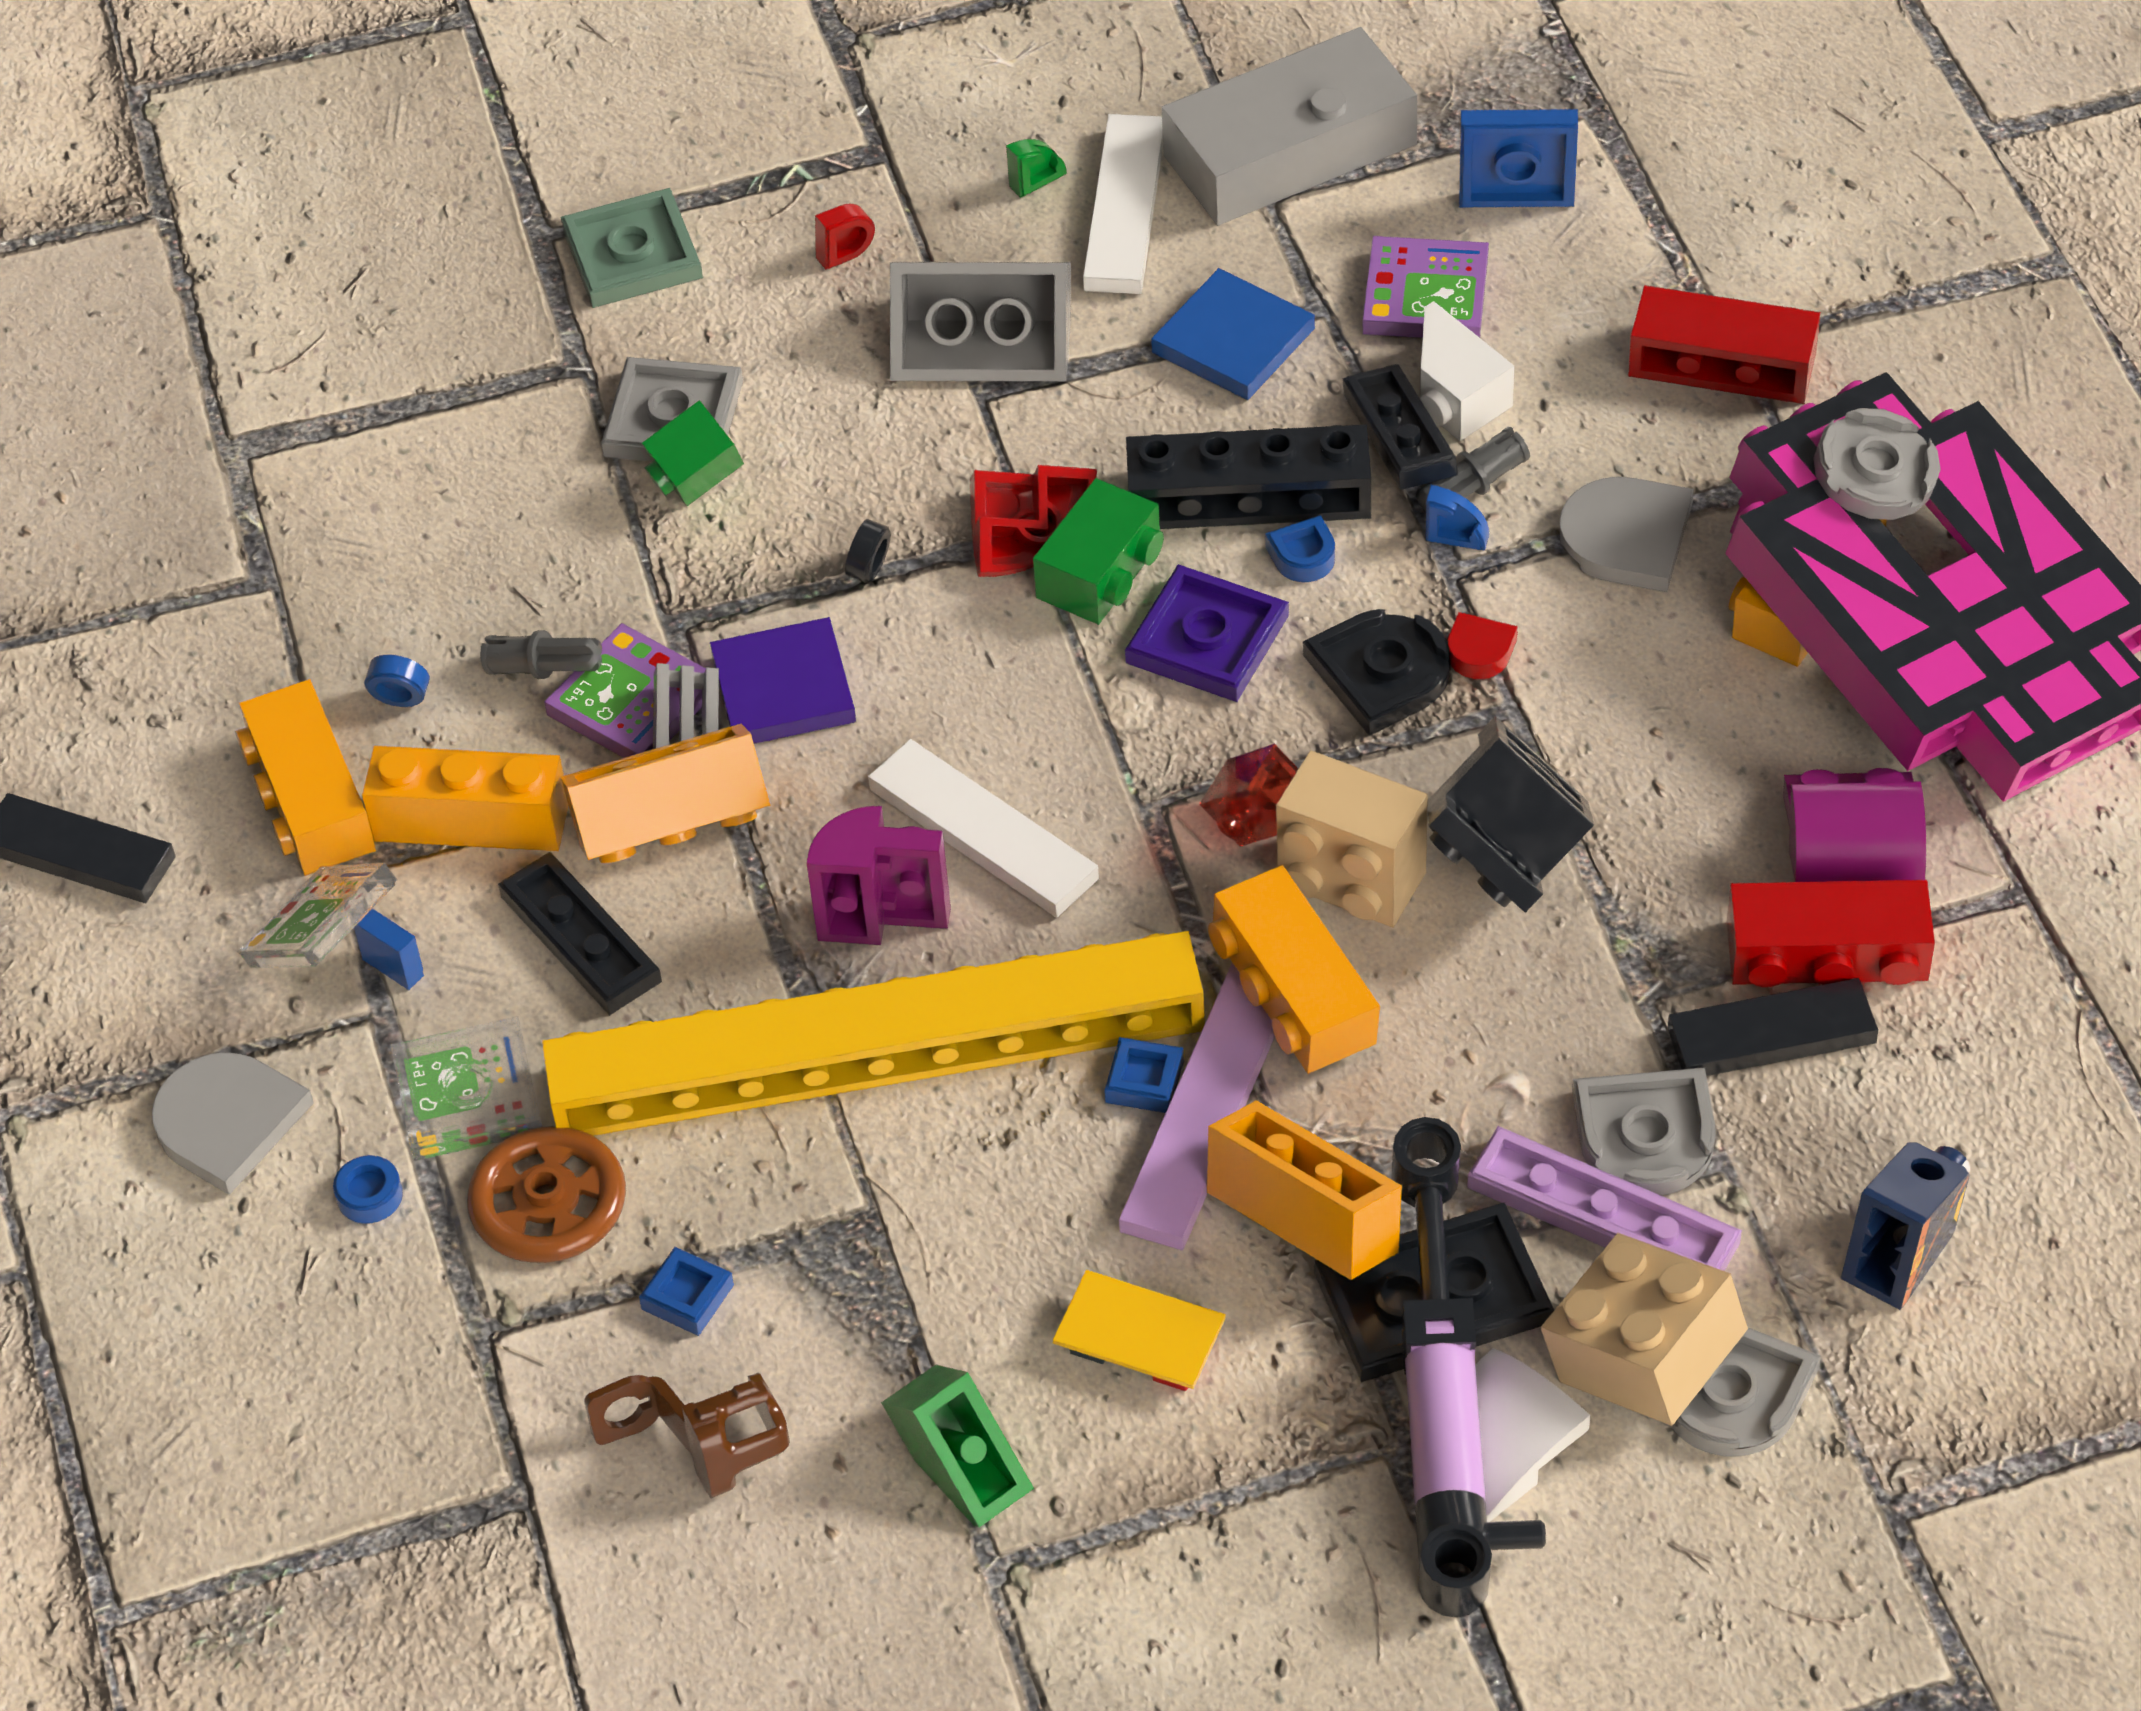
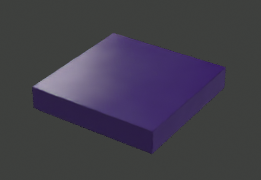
M1178 564L1125 649L1126 664L1238 702L1289 617V602Z
M830 617L710 642L714 666L719 668V686L729 725L731 727L742 723L751 733L753 744L856 722L855 707Z

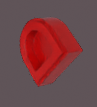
M843 204L815 215L816 259L825 270L855 259L871 244L875 234V224L859 205Z
M1458 612L1448 637L1449 663L1451 667L1460 675L1471 679H1487L1498 675L1506 668L1517 642L1518 626Z

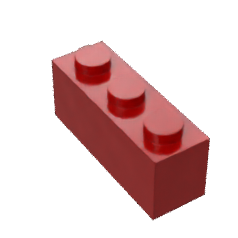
M1644 285L1631 333L1628 377L1805 404L1816 357L1821 312Z
M1927 880L1731 883L1727 932L1732 985L1754 984L1759 987H1774L1780 984L1820 983L1824 985L1859 978L1861 982H1886L1892 985H1903L1912 981H1929L1935 940Z

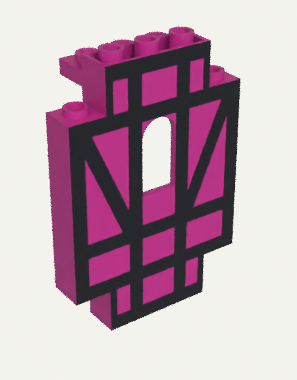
M1885 372L1864 383L1861 380L1853 381L1845 386L1836 396L1818 405L1807 403L1797 409L1788 419L1769 428L1765 425L1759 426L1750 431L1738 445L1739 453L1729 478L1743 494L1738 501L1739 509L1730 529L1732 537L1725 554L1907 772L1957 747L2004 802L2141 730V662L2134 656L2135 653L2141 651V584L1979 401L1956 412L1953 409L1945 410L1930 422L1893 378ZM1859 408L1885 409L1904 416L1919 427L1917 433L1924 438L1926 443L1930 439L1938 450L1941 469L1933 492L1925 505L1969 556L1928 576L1880 519H1869L1847 511L1831 499L1816 478L1813 460L1824 428L1833 420L1835 423L1837 420L1845 418L1847 412Z

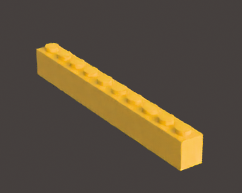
M1189 931L1172 934L1155 933L1142 939L1107 945L1090 944L1078 950L1042 956L1026 955L1013 961L978 967L961 966L948 972L913 978L896 977L883 983L848 989L832 988L819 994L783 1000L767 999L758 1004L719 1011L702 1010L689 1016L654 1022L638 1021L624 1027L589 1033L573 1032L560 1038L542 1040L550 1103L556 1128H573L595 1136L1117 1046L1119 1037L1149 1041L1202 1032L1205 1025L1204 994Z

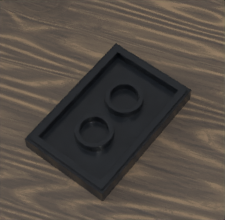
M1505 1202L1444 1220L1449 1298H1473L1476 1347L1541 1327L1553 1313L1554 1308ZM1417 1229L1399 1234V1253L1352 1280L1319 1260H1314V1274L1361 1382L1404 1369L1401 1333L1403 1300H1422Z

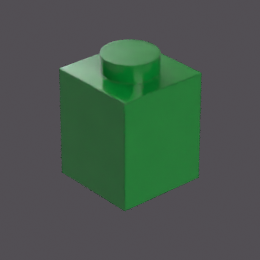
M700 400L642 442L652 460L651 463L644 467L648 475L665 496L675 490L686 506L693 503L744 464L735 444Z

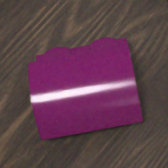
M1875 768L1867 773H1834L1828 770L1814 769L1803 774L1784 775L1783 799L1790 828L1789 855L1795 882L1925 880L1926 820L1921 781L1914 782L1912 772H1899L1890 768Z
M867 806L838 815L825 824L816 834L811 843L806 864L818 941L881 945L884 925L948 929L951 904L943 831L925 830L915 826L903 828L884 827L882 806Z

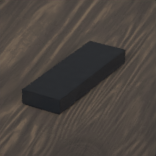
M1399 364L1342 378L1346 400L1361 425L1367 424L1368 437L1400 490L1458 476L1456 456Z
M7 793L0 803L1 859L145 904L148 902L176 857L172 843L14 794Z
M551 852L543 855L498 884L501 898L609 1016L662 982L658 966Z
M1859 978L1669 1014L1667 1027L1681 1069L1705 1068L1706 1076L1875 1044L1878 1037V1027Z

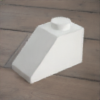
M1433 301L1425 306L1420 400L1436 426H1442L1456 439L1462 441L1513 406L1514 365Z

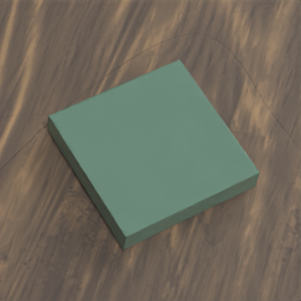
M670 188L561 217L564 235L592 308L703 278L700 260Z

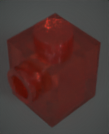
M1275 743L1227 759L1199 805L1217 822L1220 831L1228 838L1234 840L1240 847L1277 836L1276 805L1299 768Z

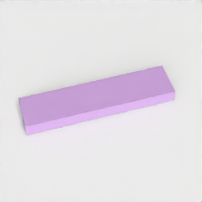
M1497 1126L1468 1174L1467 1188L1501 1203L1505 1202L1506 1205L1604 1248L1618 1232L1725 1271L1740 1245L1742 1232L1740 1229L1500 1126Z

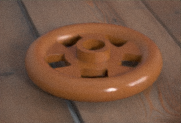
M556 1126L532 1128L503 1140L492 1148L479 1162L472 1174L468 1187V1214L479 1236L487 1245L500 1254L530 1263L561 1261L592 1248L612 1230L624 1206L626 1196L625 1176L614 1153L606 1144L591 1134L573 1128H556ZM532 1155H539L543 1163L528 1168L522 1174H518L514 1169L513 1165L520 1160ZM572 1156L583 1160L590 1166L580 1177H576L570 1169L563 1166ZM544 1185L555 1186L553 1191L546 1194L535 1192ZM513 1191L516 1209L496 1213L494 1194ZM580 1195L597 1199L594 1209L587 1218L571 1213L577 1206ZM528 1221L541 1224L554 1222L552 1235L542 1237L525 1235L526 1224Z

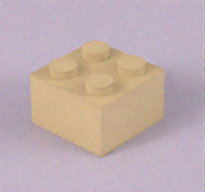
M1310 750L1276 805L1277 865L1284 866L1305 898H1317L1343 908L1359 919L1374 920L1394 928L1426 874L1428 794Z
M1618 1232L1540 1327L1560 1383L1671 1426L1748 1330L1731 1273Z

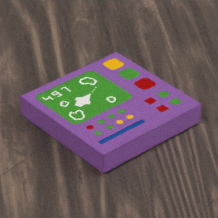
M1373 236L1363 313V334L1423 338L1425 306L1434 301L1480 338L1489 243Z
M621 623L601 643V667L596 671H574L544 703L547 716L615 754L626 758L653 750L654 671L657 663L669 664V670L680 671L682 665L694 666V672L704 673L706 668ZM669 687V741L679 732L680 688ZM694 689L695 715L702 708V689Z

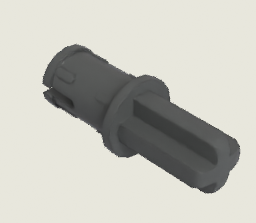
M1506 427L1492 437L1491 440L1470 453L1462 451L1457 454L1458 476L1427 483L1417 490L1416 499L1426 513V500L1431 485L1449 489L1465 498L1473 492L1484 495L1490 490V484L1496 481L1497 478L1529 460L1530 452L1528 446L1517 431L1514 432L1512 427Z
M537 630L531 636L489 635L485 637L486 643H482L480 651L482 667L489 675L525 673L532 674L537 679L549 678L553 671H596L602 664V645L598 639L552 638L550 633L545 630Z

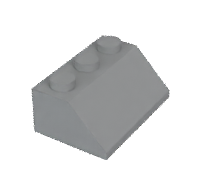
M1071 262L890 263V381H1067L1071 326Z

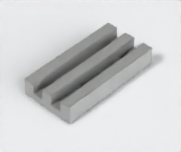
M657 663L654 671L653 749L669 745V687L680 688L679 742L694 737V689H702V735L717 731L719 668L706 667L704 673L694 672V666L682 665L680 671L669 670V664Z

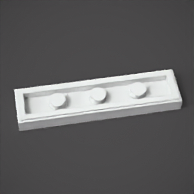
M1108 114L1083 275L1084 291L1142 294L1163 150L1162 116Z
M912 739L907 741L868 776L869 787L873 793L927 830L943 831V839L946 843L1056 918L1099 879L1097 864Z

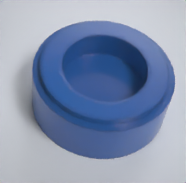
M379 655L370 661L364 685L375 699L385 704L397 707H412L424 700L430 676L423 666L409 658L398 655Z
M367 1155L350 1160L339 1169L333 1182L334 1194L341 1213L357 1223H375L386 1219L397 1210L403 1197V1188L396 1167L387 1159L379 1156Z

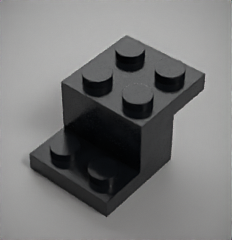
M1495 716L1478 734L1480 746L1428 799V826L1433 831L1429 838L1454 863L1458 864L1463 858L1468 860L1481 875L1477 880L1478 884L1498 904L1506 907L1513 901L1526 913L1543 895L1541 880L1594 826V821L1588 800Z

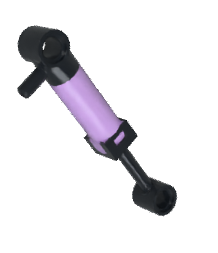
M1422 1117L1412 1119L1404 1124L1395 1135L1391 1180L1402 1185L1401 1200L1416 1207L1422 1300H1403L1401 1330L1404 1375H1406L1419 1559L1418 1586L1422 1599L1430 1609L1443 1616L1461 1617L1470 1615L1480 1608L1488 1596L1492 1560L1491 1550L1542 1549L1546 1545L1545 1523L1541 1520L1487 1522L1475 1368L1476 1335L1473 1298H1449L1443 1204L1452 1198L1458 1187L1461 1143L1458 1134L1449 1124L1437 1118ZM1426 1158L1438 1162L1439 1165L1425 1168L1413 1162ZM1455 1562L1467 1566L1471 1573L1465 1577L1453 1578L1441 1573L1438 1568L1446 1563Z

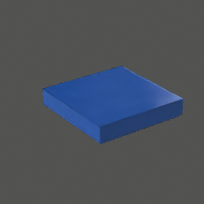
M1578 109L1461 110L1459 208L1574 207Z
M1218 268L1151 338L1152 353L1249 400L1315 329V314Z

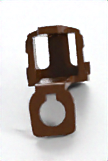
M760 1373L748 1376V1382L736 1385L732 1390L695 1404L691 1402L684 1405L665 1380L660 1377H647L644 1375L622 1378L587 1394L584 1399L591 1434L599 1445H605L640 1433L650 1427L660 1416L692 1455L696 1474L710 1498L733 1490L736 1486L735 1477L738 1473L781 1454L789 1447L790 1443L784 1414ZM636 1397L642 1400L648 1397V1401L639 1404L636 1411L628 1418L617 1422L604 1419L607 1408L618 1399ZM755 1406L767 1431L736 1443H730L726 1437V1419L735 1413Z

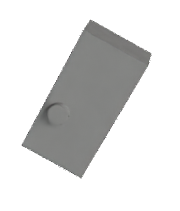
M1358 27L1162 106L1163 153L1176 173L1216 225L1219 226L1417 145V94L1363 28Z

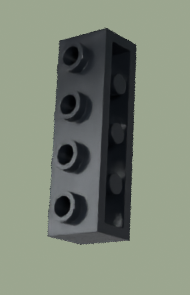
M1367 424L1126 437L1128 491L1159 504L1160 529L1295 523L1320 515L1324 521L1371 519V468Z

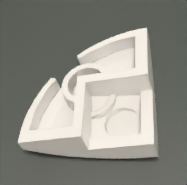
M1492 1348L1475 1365L1487 1522L1493 1520L1538 1483V1470L1587 1432L1590 1425V1414L1566 1393L1523 1362L1495 1348Z

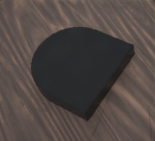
M1385 609L1370 610L1303 641V656L1369 736L1431 705L1443 693L1449 680L1448 642L1435 624L1419 615H1414L1413 619L1401 615L1385 614Z

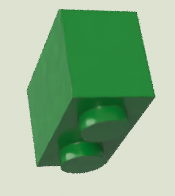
M1095 478L1033 558L1036 598L1099 625L1114 605L1120 606L1126 600L1131 590L1133 579L1144 565L1149 566L1154 563L1162 549L1164 534L1160 531L1159 504Z

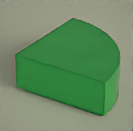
M1024 139L1006 145L1009 187L1020 198L1067 174L1064 161L1043 141Z

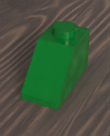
M936 1364L881 1402L914 1461L974 1526L980 1528L1034 1489L968 1372Z

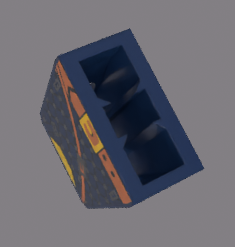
M1908 1142L1861 1194L1841 1275L1842 1280L1899 1310L1904 1307L1956 1229L1970 1177L1969 1163L1961 1152L1949 1146H1940L1933 1151L1917 1142ZM1909 1225L1907 1233L1896 1244L1893 1238L1895 1230L1901 1226Z

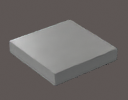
M627 357L601 442L603 456L652 462L642 442L699 400L728 435L743 384L741 367Z

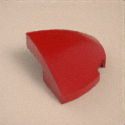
M1038 465L1034 474L974 470L970 478V507L973 549L978 577L1006 576L1033 568L1034 556L1093 480L1097 478V469Z

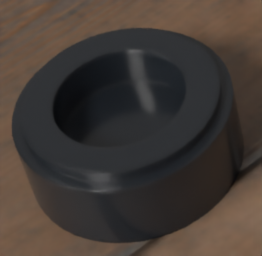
M866 519L860 525L847 555L845 574L865 583L872 581L877 576L890 544L891 532L888 526L870 519Z

